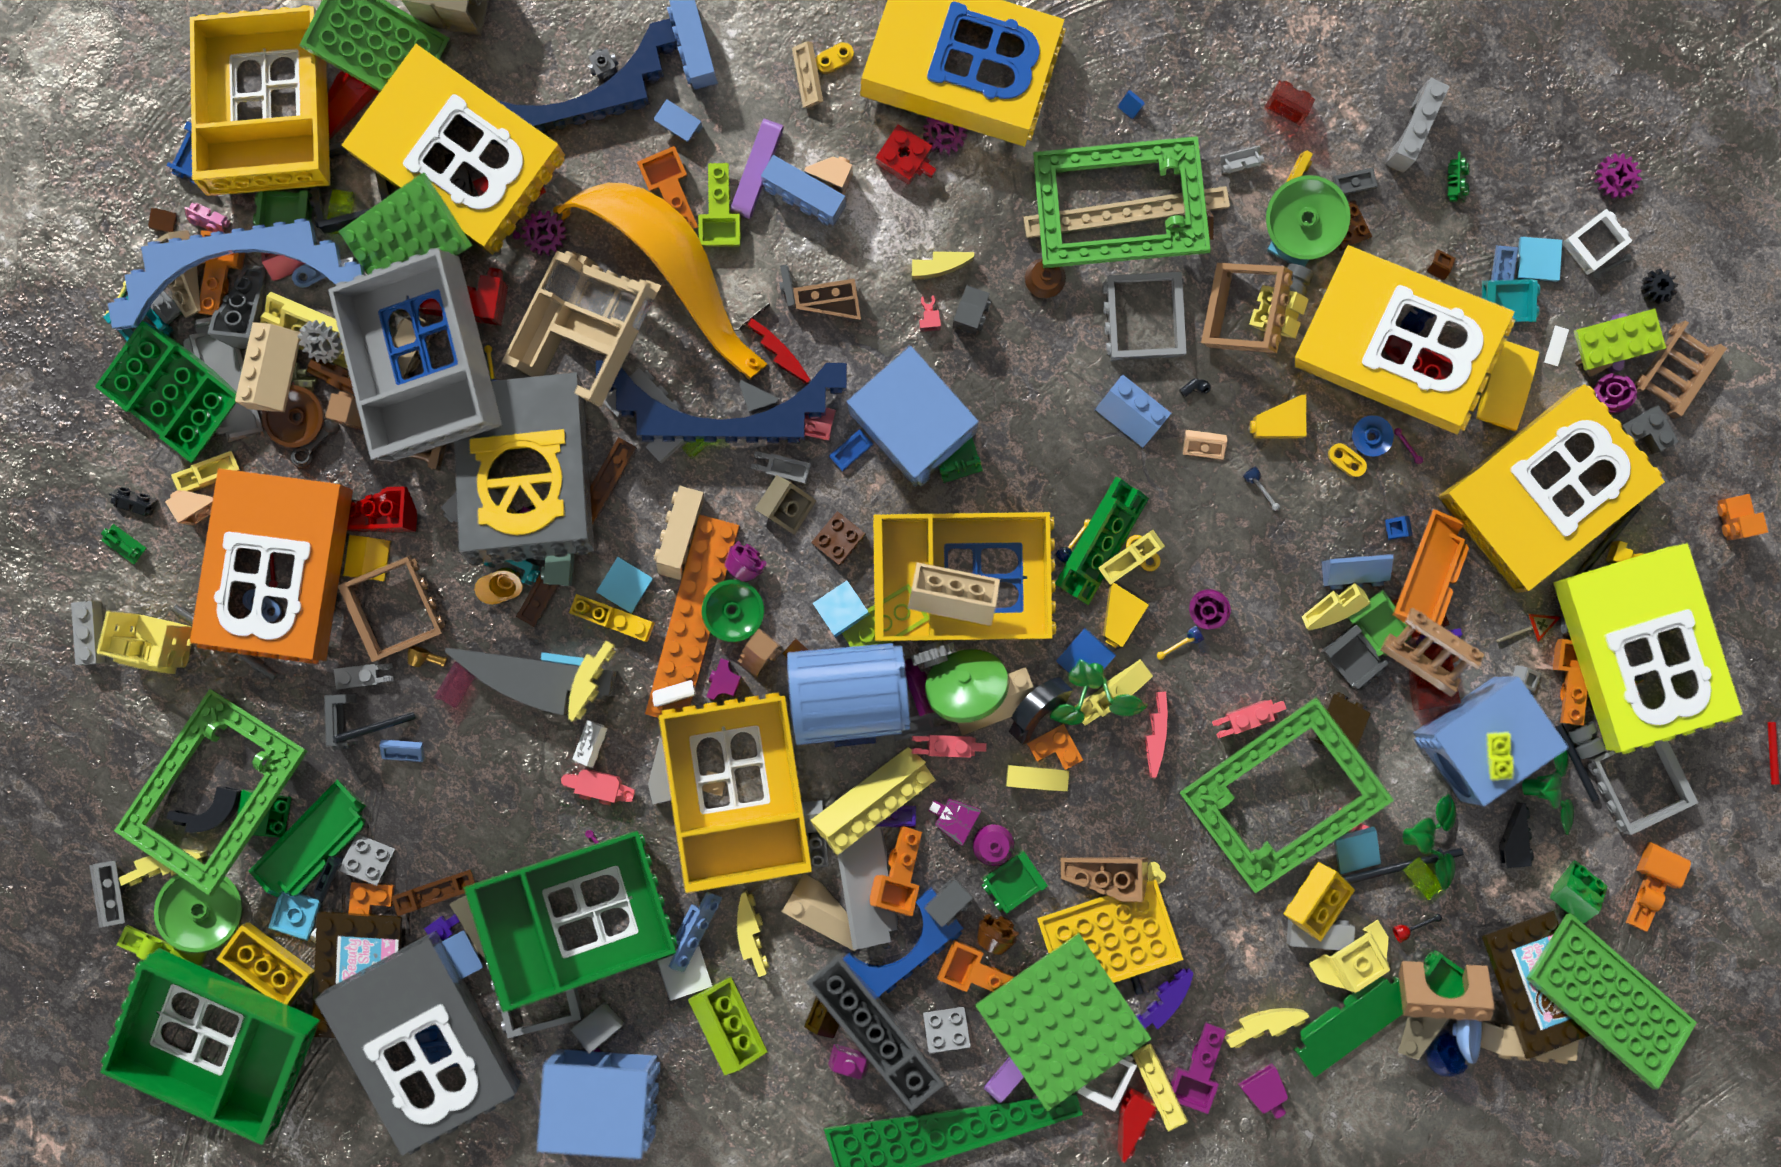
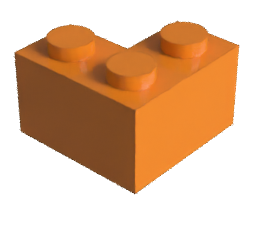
M1750 494L1717 501V512L1722 518V532L1727 541L1768 533L1764 512L1754 513Z

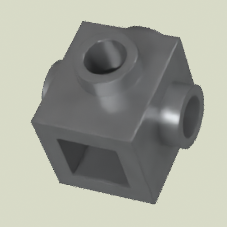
M607 48L595 50L589 56L591 64L588 67L593 76H598L600 82L609 80L618 72L616 66L619 63L614 53L609 54Z

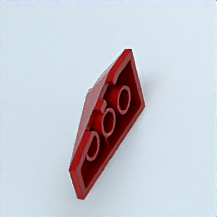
M405 486L386 487L381 489L379 493L369 494L362 500L351 502L347 531L416 532L417 509L408 488Z

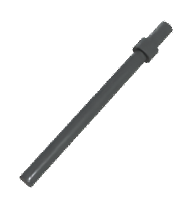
M176 604L172 608V612L193 625L194 616ZM234 653L252 665L251 668L258 673L262 672L272 680L278 676V673L269 668L262 659H256L252 655Z

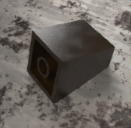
M1340 692L1336 694L1330 693L1323 706L1357 749L1371 713L1366 711L1367 707L1359 702L1353 704L1347 701L1349 697ZM1311 728L1307 738L1326 747Z

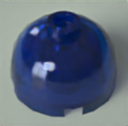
M1450 1033L1437 1036L1425 1052L1428 1066L1434 1073L1443 1077H1453L1462 1074L1468 1064L1465 1065L1466 1061L1458 1047L1456 1036L1452 1037L1449 1035Z

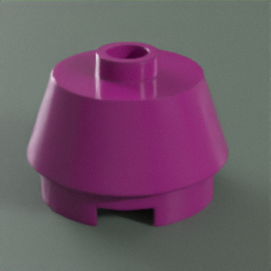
M1614 373L1602 377L1594 387L1596 398L1608 407L1609 414L1612 415L1623 413L1633 405L1637 397L1636 387L1627 376L1614 375Z
M737 541L729 549L725 567L734 578L743 582H749L763 573L767 563L759 559L760 553L749 544L742 546L740 541Z
M1205 589L1193 596L1190 601L1189 612L1197 626L1203 629H1216L1228 621L1231 607L1228 599L1221 592Z
M995 824L987 825L976 833L973 839V851L977 859L983 864L999 866L1007 862L1012 856L1014 840L1006 828Z

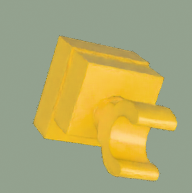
M1613 541L1606 561L1617 563L1643 555V553L1634 554L1633 550L1626 548L1628 543Z

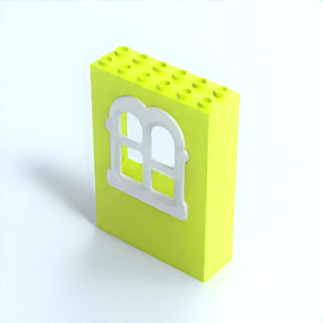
M1688 543L1666 547L1553 582L1606 750H1611L1615 753L1622 752L1623 754L1635 751V747L1642 746L1646 748L1655 745V741L1662 740L1664 742L1675 739V735L1678 734L1689 735L1695 733L1697 728H1712L1716 726V722H1731L1736 720L1735 716L1742 714ZM1679 627L1682 630L1690 660L1667 667L1657 634ZM1646 637L1650 644L1653 660L1631 667L1625 654L1624 644ZM1657 670L1665 691V701L1660 708L1651 710L1642 704L1634 677ZM1693 670L1698 680V692L1691 699H1682L1676 695L1671 683V677Z

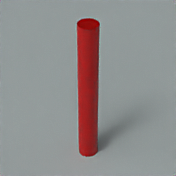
M1767 722L1771 785L1780 784L1776 722Z

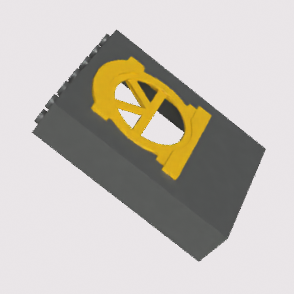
M577 372L491 381L502 426L454 441L459 552L468 564L481 566L486 562H492L493 564H501L505 560L521 562L525 561V558L540 560L545 559L546 556L566 557L567 554L572 553L586 555L588 552L594 551L585 399L575 394L577 386L583 387ZM531 448L538 451L545 457L552 472L487 480L489 469L494 460L506 450ZM552 483L550 492L544 501L540 499L531 486ZM519 486H521L536 509L524 514L506 512ZM509 487L500 505L496 506L490 498L488 489Z

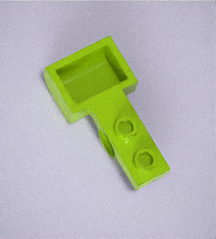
M708 163L709 214H698L699 240L703 247L741 246L740 214H730L729 163Z
M129 925L125 926L117 943V946L135 953L142 960H145L150 953L152 954L160 948L202 966L208 953H188L178 950L166 941Z

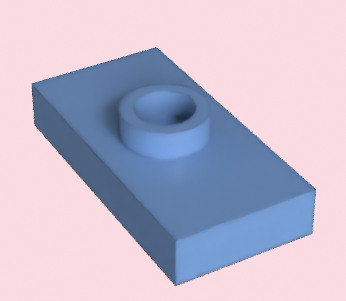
M1496 245L1491 280H1514L1518 247Z
M380 741L379 746L382 759L423 762L424 760L422 742Z

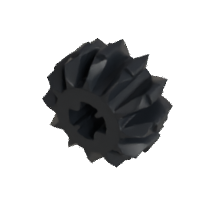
M1661 268L1655 272L1650 271L1647 274L1648 277L1642 279L1645 285L1641 286L1640 289L1646 290L1643 297L1650 296L1649 302L1653 303L1656 301L1657 304L1670 301L1672 299L1671 296L1677 294L1674 288L1678 287L1679 284L1673 283L1676 276L1670 277V270L1663 272Z

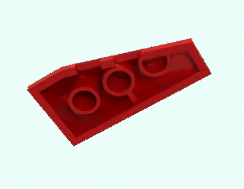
M344 71L337 74L328 91L329 140L379 93L378 90Z
M1390 335L1383 350L1396 364L1403 365L1412 348V343L1395 335ZM1422 348L1412 369L1432 379L1444 380L1452 374L1453 363L1442 354Z

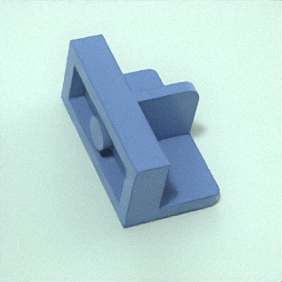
M666 99L654 117V121L668 129L671 135H677L686 142L691 139L695 131L699 133L703 127L699 119Z
M463 930L442 942L460 979L483 968V964L466 931Z

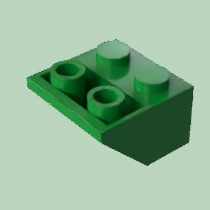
M242 789L237 816L254 790ZM279 794L253 836L281 838L285 834L291 803L290 796Z
M1574 860L1554 884L1550 899L1569 914H1573L1584 924L1600 913L1608 886L1589 872L1586 867Z

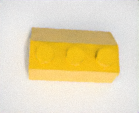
M1318 862L1311 870L1304 884L1299 888L1292 902L1287 906L1284 915L1292 923L1321 942L1355 889L1337 871Z

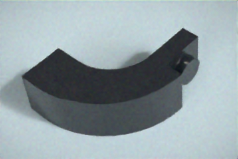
M1060 677L1048 680L1035 688L1024 698L1012 714L1011 718L1014 722L1009 733L1022 745L1027 744L1039 721L1056 707L1066 704L1073 689Z
M226 786L217 787L211 807L203 814L170 810L168 811L167 819L173 820L175 825L186 826L185 832L190 833L218 828L228 822L236 813L242 790Z

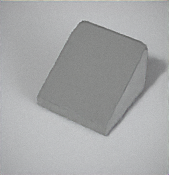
M1517 665L1512 677L1519 676L1527 689L1535 693L1541 673L1528 667Z

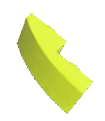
M1508 732L1487 733V758L1491 780L1513 779L1511 734Z

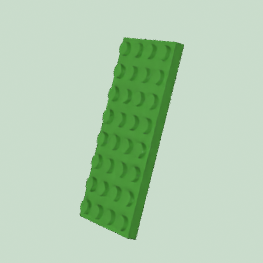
M1571 913L1565 915L1526 978L1652 1089H1659L1697 1023Z

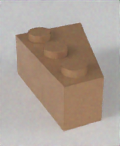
M339 391V394L331 393L325 418L342 426L363 430L355 396Z
M758 629L745 645L742 651L743 654L740 655L737 663L756 678L770 660L775 661L780 656L782 651L779 649L782 646L763 630Z

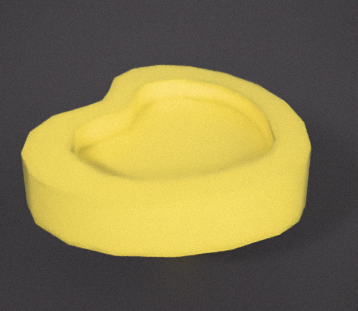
M1156 862L1149 863L1148 881L1156 879L1157 884L1163 882L1166 874L1160 870L1159 864Z

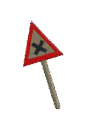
M1528 614L1531 623L1530 627L1497 639L1496 642L1501 643L1531 630L1534 632L1536 641L1539 642L1561 617Z

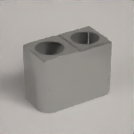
M604 1002L573 1027L571 1031L586 1051L590 1053L625 1023Z

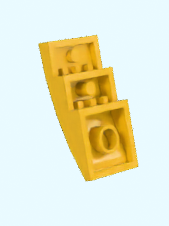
M1508 341L1505 342L1500 356L1495 355L1498 359L1492 373H1488L1489 378L1481 393L1476 419L1516 432L1532 384L1539 355L1538 351Z

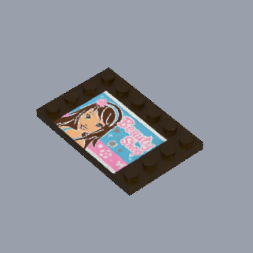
M321 911L317 913L313 1017L320 1019L314 1037L336 1038L315 1000L324 990L401 949L403 916Z
M1554 911L1543 913L1481 936L1525 1059H1532L1591 1036L1526 979L1559 926Z

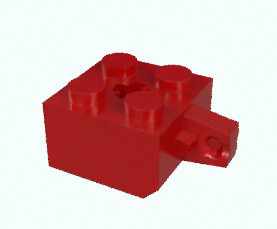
M897 124L875 158L878 166L909 185L916 175L921 176L923 173L932 179L936 173V168L929 164L930 159H928L932 152V145ZM900 153H907V156L900 157Z

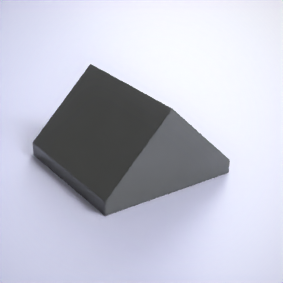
M743 380L740 381L739 385L750 415L768 411L781 404L779 398Z

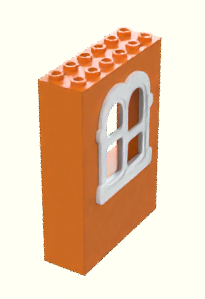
M218 468L190 643L197 644V648L318 665L319 661H326L353 489L335 483ZM242 547L261 551L260 566L257 574L235 572L234 565L238 548ZM272 552L293 554L295 556L292 581L289 589L271 588L266 585L269 560ZM233 581L249 582L256 585L253 609L249 616L244 619L234 618L228 610L230 589ZM265 596L282 597L288 600L287 612L281 622L271 624L263 618L262 604Z

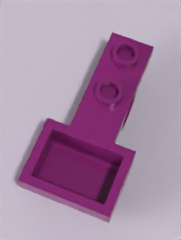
M1205 1022L1199 1042L1194 1047L1189 1070L1176 1067L1170 1084L1180 1104L1206 1114L1209 1113L1219 1085L1217 1081L1210 1079L1226 1034L1225 1029Z

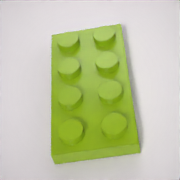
M1655 308L1574 331L1584 371L1666 349Z
M907 584L906 586L897 590L893 594L884 598L883 604L888 602L892 598L896 597L897 595L901 594L905 590H908L911 594L912 588L909 584ZM899 604L894 608L896 619L906 620L909 617L910 609H908L907 605ZM875 605L867 609L870 615L842 633L850 647L890 644L894 642H875ZM899 606L907 608L908 615L905 618L897 617L896 609ZM921 612L925 618L895 636H903L929 620L928 614ZM883 615V617H887L890 620V626L884 629V631H888L892 627V619L888 615Z

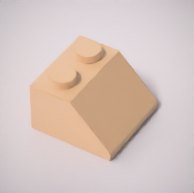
M840 156L839 158L830 157L807 166L804 170L806 174L843 195L853 176L852 164H850L848 159Z
M178 490L172 493L170 499L165 502L178 523L193 526L211 514L213 497Z

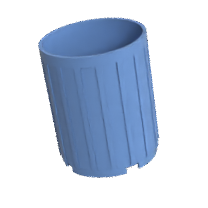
M893 643L788 652L789 688L796 745L902 734V730H910L902 646H893Z

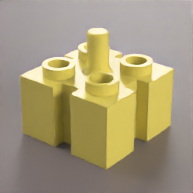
M1262 285L1257 299L1261 303L1259 310L1254 309L1249 325L1264 332L1266 331L1274 287ZM1289 291V304L1285 310V324L1281 330L1282 336L1295 339L1301 324L1297 321L1299 314L1304 315L1309 300L1298 292Z

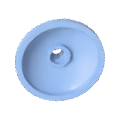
M1457 1020V1023L1453 1024V1036H1456L1458 1047L1464 1058L1469 1063L1475 1064L1481 1047L1482 1021Z

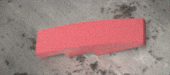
M1166 691L1155 692L1158 713L1150 714L1152 735L1144 736L1149 775L1152 778L1157 777L1167 736L1168 711Z

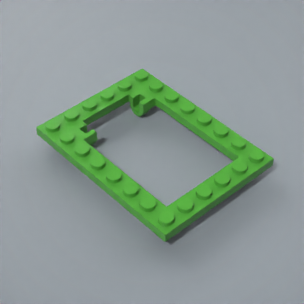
M1198 136L1033 152L1043 268L1210 253ZM1159 163L1161 176L1166 175V170L1169 168H1173L1174 174H1180L1185 219L1180 215L1169 217L1165 221L1166 234L1062 244L1056 172ZM1174 225H1180V227L1172 228Z
M209 689L114 831L207 895L213 896L308 751L222 695ZM229 726L265 749V751H260L252 762L253 768L264 774V777L204 865L146 824L204 737L217 742L220 737L214 734L218 728L225 730ZM265 759H268L267 762L265 763V765L263 766V765H262L263 761H264Z
M1317 697L1180 791L1182 797L1255 893L1394 801V798ZM1312 727L1362 795L1278 852L1273 849L1268 841L1263 843L1259 850L1256 848L1251 851L1220 810L1235 799L1227 785Z

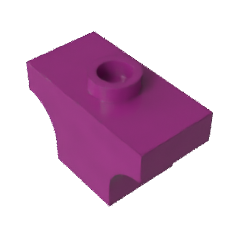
M721 658L717 670H712L708 680L711 685L706 696L707 698L716 700L722 693L735 696L742 676L731 671L729 660Z

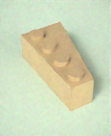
M679 486L678 492L674 491L671 501L674 505L672 511H668L665 521L668 525L666 530L663 529L660 535L661 548L656 549L654 555L659 575L682 580V563H686L688 558V544L692 543L695 532L693 527L697 525L704 501V492Z

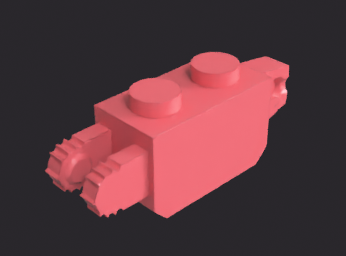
M1264 700L1227 713L1225 717L1212 721L1213 726H1219L1228 721L1230 729L1219 731L1216 734L1218 738L1272 722L1275 718H1278L1277 712L1287 708L1284 701L1273 704L1272 700Z
M912 736V741L915 742L928 741L927 749L914 748L912 749V754L971 758V756H975V751L986 752V743H975L976 738L971 736Z
M584 769L578 775L567 773L561 778V784L574 788V793L579 794L578 798L591 800V797L599 799V803L611 805V802L615 803L617 801L632 802L634 799L635 789L623 785L619 776Z

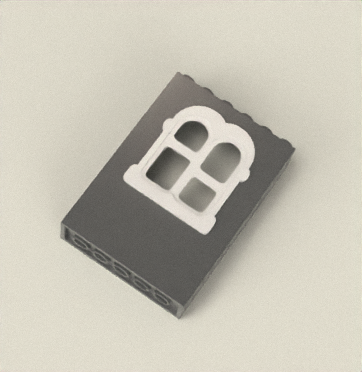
M437 931L324 990L315 1000L401 1155L406 1153L411 1155L421 1148L420 1146L426 1142L428 1145L432 1144L440 1138L439 1135L445 1132L450 1134L459 1128L458 1125L463 1122L469 1124L477 1118L476 1115L482 1112L487 1114L496 1108L495 1105L500 1102L505 1104L515 1098L514 1095L517 1093L520 1081L463 979H460ZM432 1024L439 1026L452 1049L450 1056L435 1064L428 1062L415 1039L417 1032ZM400 1041H406L416 1061L394 1072L383 1052ZM453 1063H459L466 1076V1084L458 1092H448L445 1090L436 1076L437 1072ZM418 1070L424 1072L435 1093L434 1103L426 1109L414 1107L400 1085L401 1079Z

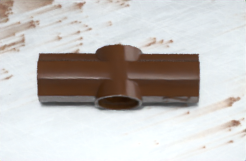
M315 357L310 360L307 372L325 380L327 384L341 391L345 390L355 395L348 370L336 364L335 366L328 362L324 364L322 359L316 362Z

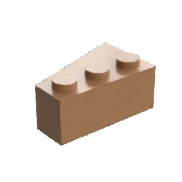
M855 279L793 288L796 309L861 320Z

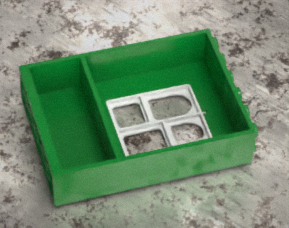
M632 831L463 887L500 1008L503 1012L676 953L677 941L674 934H670L668 928L671 927V922L668 914L665 915L662 909L665 903L662 895H659L656 890L659 884L656 875L651 874L650 871L652 861L649 854H645L643 846H646L643 834H639L638 831ZM602 875H611L617 879L619 891L615 898L591 907L586 906L580 888L582 882ZM570 887L578 909L574 913L555 918L548 900V894ZM621 908L629 916V925L622 933L609 937L605 933L600 915L603 911ZM591 917L598 936L597 941L565 951L558 928L562 925Z
M157 949L154 953H150L145 960L139 961L135 967L134 973H136V976L128 986L129 995L121 1005L123 1011L115 1022L114 1027L116 1030L108 1041V1046L110 1047L101 1060L103 1066L100 1073L263 1145L280 1125L320 1019L163 949ZM184 992L199 999L193 1019L181 1016L173 1009L172 998L175 994ZM208 1004H213L239 1017V1023L233 1037H228L202 1024ZM175 1022L197 1032L198 1037L191 1053H187L164 1041L161 1035V1028L165 1023ZM206 1038L214 1039L228 1046V1052L222 1066L219 1067L201 1059L200 1054Z

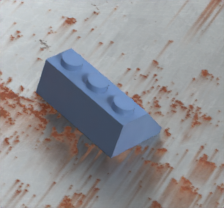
M1124 375L1119 378L1095 408V411L1142 448L1171 414V412Z
M1393 554L1323 561L1324 586H1330V590L1343 589V585H1352L1354 582L1359 587H1364L1363 583H1371L1372 587L1384 586V582L1391 579Z

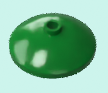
M725 580L714 585L705 595L701 609L702 619L709 632L718 639L727 642L742 641L752 636L760 627L764 616L763 601L757 590L750 584L740 580ZM730 606L735 607V612L733 614L728 613V608Z

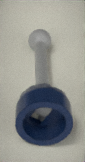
M1256 466L1242 475L1248 483L1257 484L1272 504L1274 511L1280 509V505L1275 503L1260 483L1261 473Z

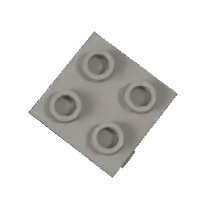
M357 834L338 871L377 886L378 883L381 884L383 881V873L395 849Z
M964 1007L923 1013L929 1054L971 1048Z

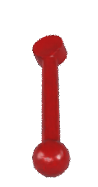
M272 552L269 560L271 574L269 587L276 588L278 582L275 580Z

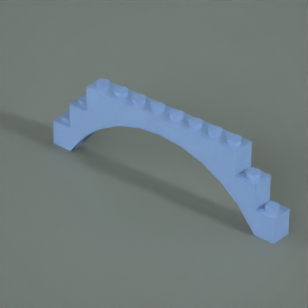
M296 219L292 224L276 222L273 223V227L266 228L265 225H257L252 227L253 230L244 231V228H237L231 230L232 233L224 234L222 231L210 233L211 236L208 237L192 235L189 236L190 239L188 240L172 238L168 240L169 243L161 244L160 241L148 242V246L141 247L145 272L143 269L132 270L131 274L124 275L129 300L126 297L114 299L112 303H108L111 325L116 330L138 327L152 303L171 282L187 270L207 260L233 253L262 252L282 255L311 266L323 273L335 285L339 282H350L356 276L365 275L364 267L361 264H357V262H347L342 267L339 245L335 242L332 243V240L320 241V245H317L314 224L307 221V219Z

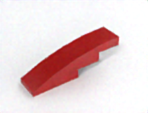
M752 318L748 323V327L763 337L760 342L761 346L776 355L773 360L774 364L808 385L811 381L790 350L772 332Z

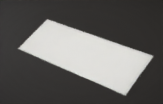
M1555 325L1544 363L1558 367L1568 335V329Z

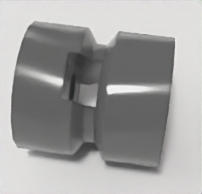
M1289 264L1288 269L1293 272V283L1289 291L1298 292L1305 297L1307 292L1306 285L1310 284L1314 273L1304 266Z
M1593 721L1568 731L1572 742L1577 743L1575 749L1580 759L1592 757L1606 750L1602 738L1597 737L1598 730Z

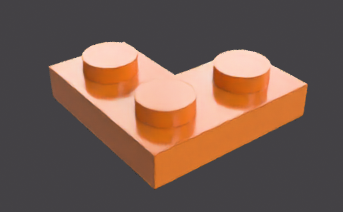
M1064 724L1027 743L1036 761L1054 752L1064 770L1083 761Z
M351 882L348 913L371 914L372 905L393 906L391 896H394L395 885L378 884L375 886L366 882Z

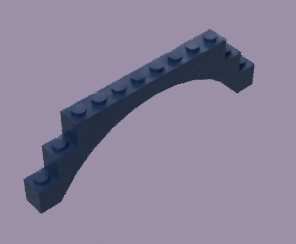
M669 18L650 23L638 49L626 65L606 83L585 95L565 102L541 106L498 102L543 134L547 130H561L571 124L581 125L591 119L600 120L605 118L606 115H620L625 113L626 110L643 109L646 105H650L645 81L655 82L664 77L659 54H669L678 49L671 20ZM461 116V119L466 127H477L473 123L468 121L466 118ZM497 140L490 141L491 145H502Z
M596 360V377L605 360ZM825 363L810 383L792 398L768 411L744 418L722 420L701 418L673 410L653 399L638 387L622 367L609 392H613L616 389V411L622 417H634V414H637L636 436L642 438L643 442H654V439H663V442H675V439H683V442H696V439H704V442L715 443L717 439H725L727 443H737L738 439H746L747 443H758V440H767V443H779V440H788V443H800V440H805V415H809L810 419H821V416H826V391L836 395L842 394V391H847V363Z

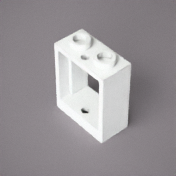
M1605 209L1562 242V244L1588 275L1631 243L1632 239L1630 238V233L1617 222L1615 214ZM1602 220L1620 244L1596 261L1578 237Z
M1128 1055L1119 1061V1063L1127 1066V1070L1113 1098L1087 1084L1076 1092L1115 1111L1137 1065L1133 1061L1134 1058Z

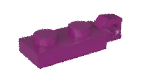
M911 659L904 661L906 681L919 716L934 712L925 692L927 679L925 672H921L918 665L913 666Z

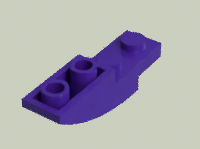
M1184 968L1180 969L1175 973V978L1171 982L1166 981L1158 987L1159 991L1156 993L1160 1001L1152 1002L1146 1008L1148 1011L1143 1015H1136L1144 1029L1153 1023L1158 1030L1178 1009L1188 992L1194 975L1189 968L1186 970Z

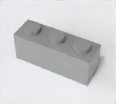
M85 601L71 603L75 665L105 664V655L97 653L103 629L101 602Z
M110 861L90 865L99 927L125 923L116 862Z
M1288 919L1286 943L1297 947L1342 950L1354 942L1355 926L1349 924L1348 920L1336 919V923L1332 924L1320 942Z

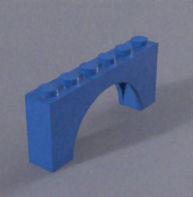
M932 887L916 899V903L922 913L923 927L917 944L905 957L886 965L865 963L857 959L851 952L843 957L845 962L878 997L885 991L888 994L896 988L897 985L895 983L901 978L906 980L913 974L912 969L917 965L919 967L925 965L930 960L928 957L932 953L938 954L946 947L945 943L950 939L952 941L956 940L962 935L961 930L963 926L957 918L949 926L945 924L941 927L924 909V906L937 895Z

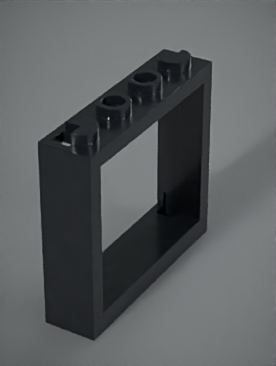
M344 141L329 144V158L349 153L342 146ZM375 172L381 201H383L392 194L390 183ZM319 186L307 187L312 193V197L309 198L311 206L316 211V216H314L315 225L324 234L340 231L370 210L366 209L326 219Z

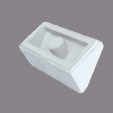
M689 680L654 691V706L659 707L696 696L693 681Z

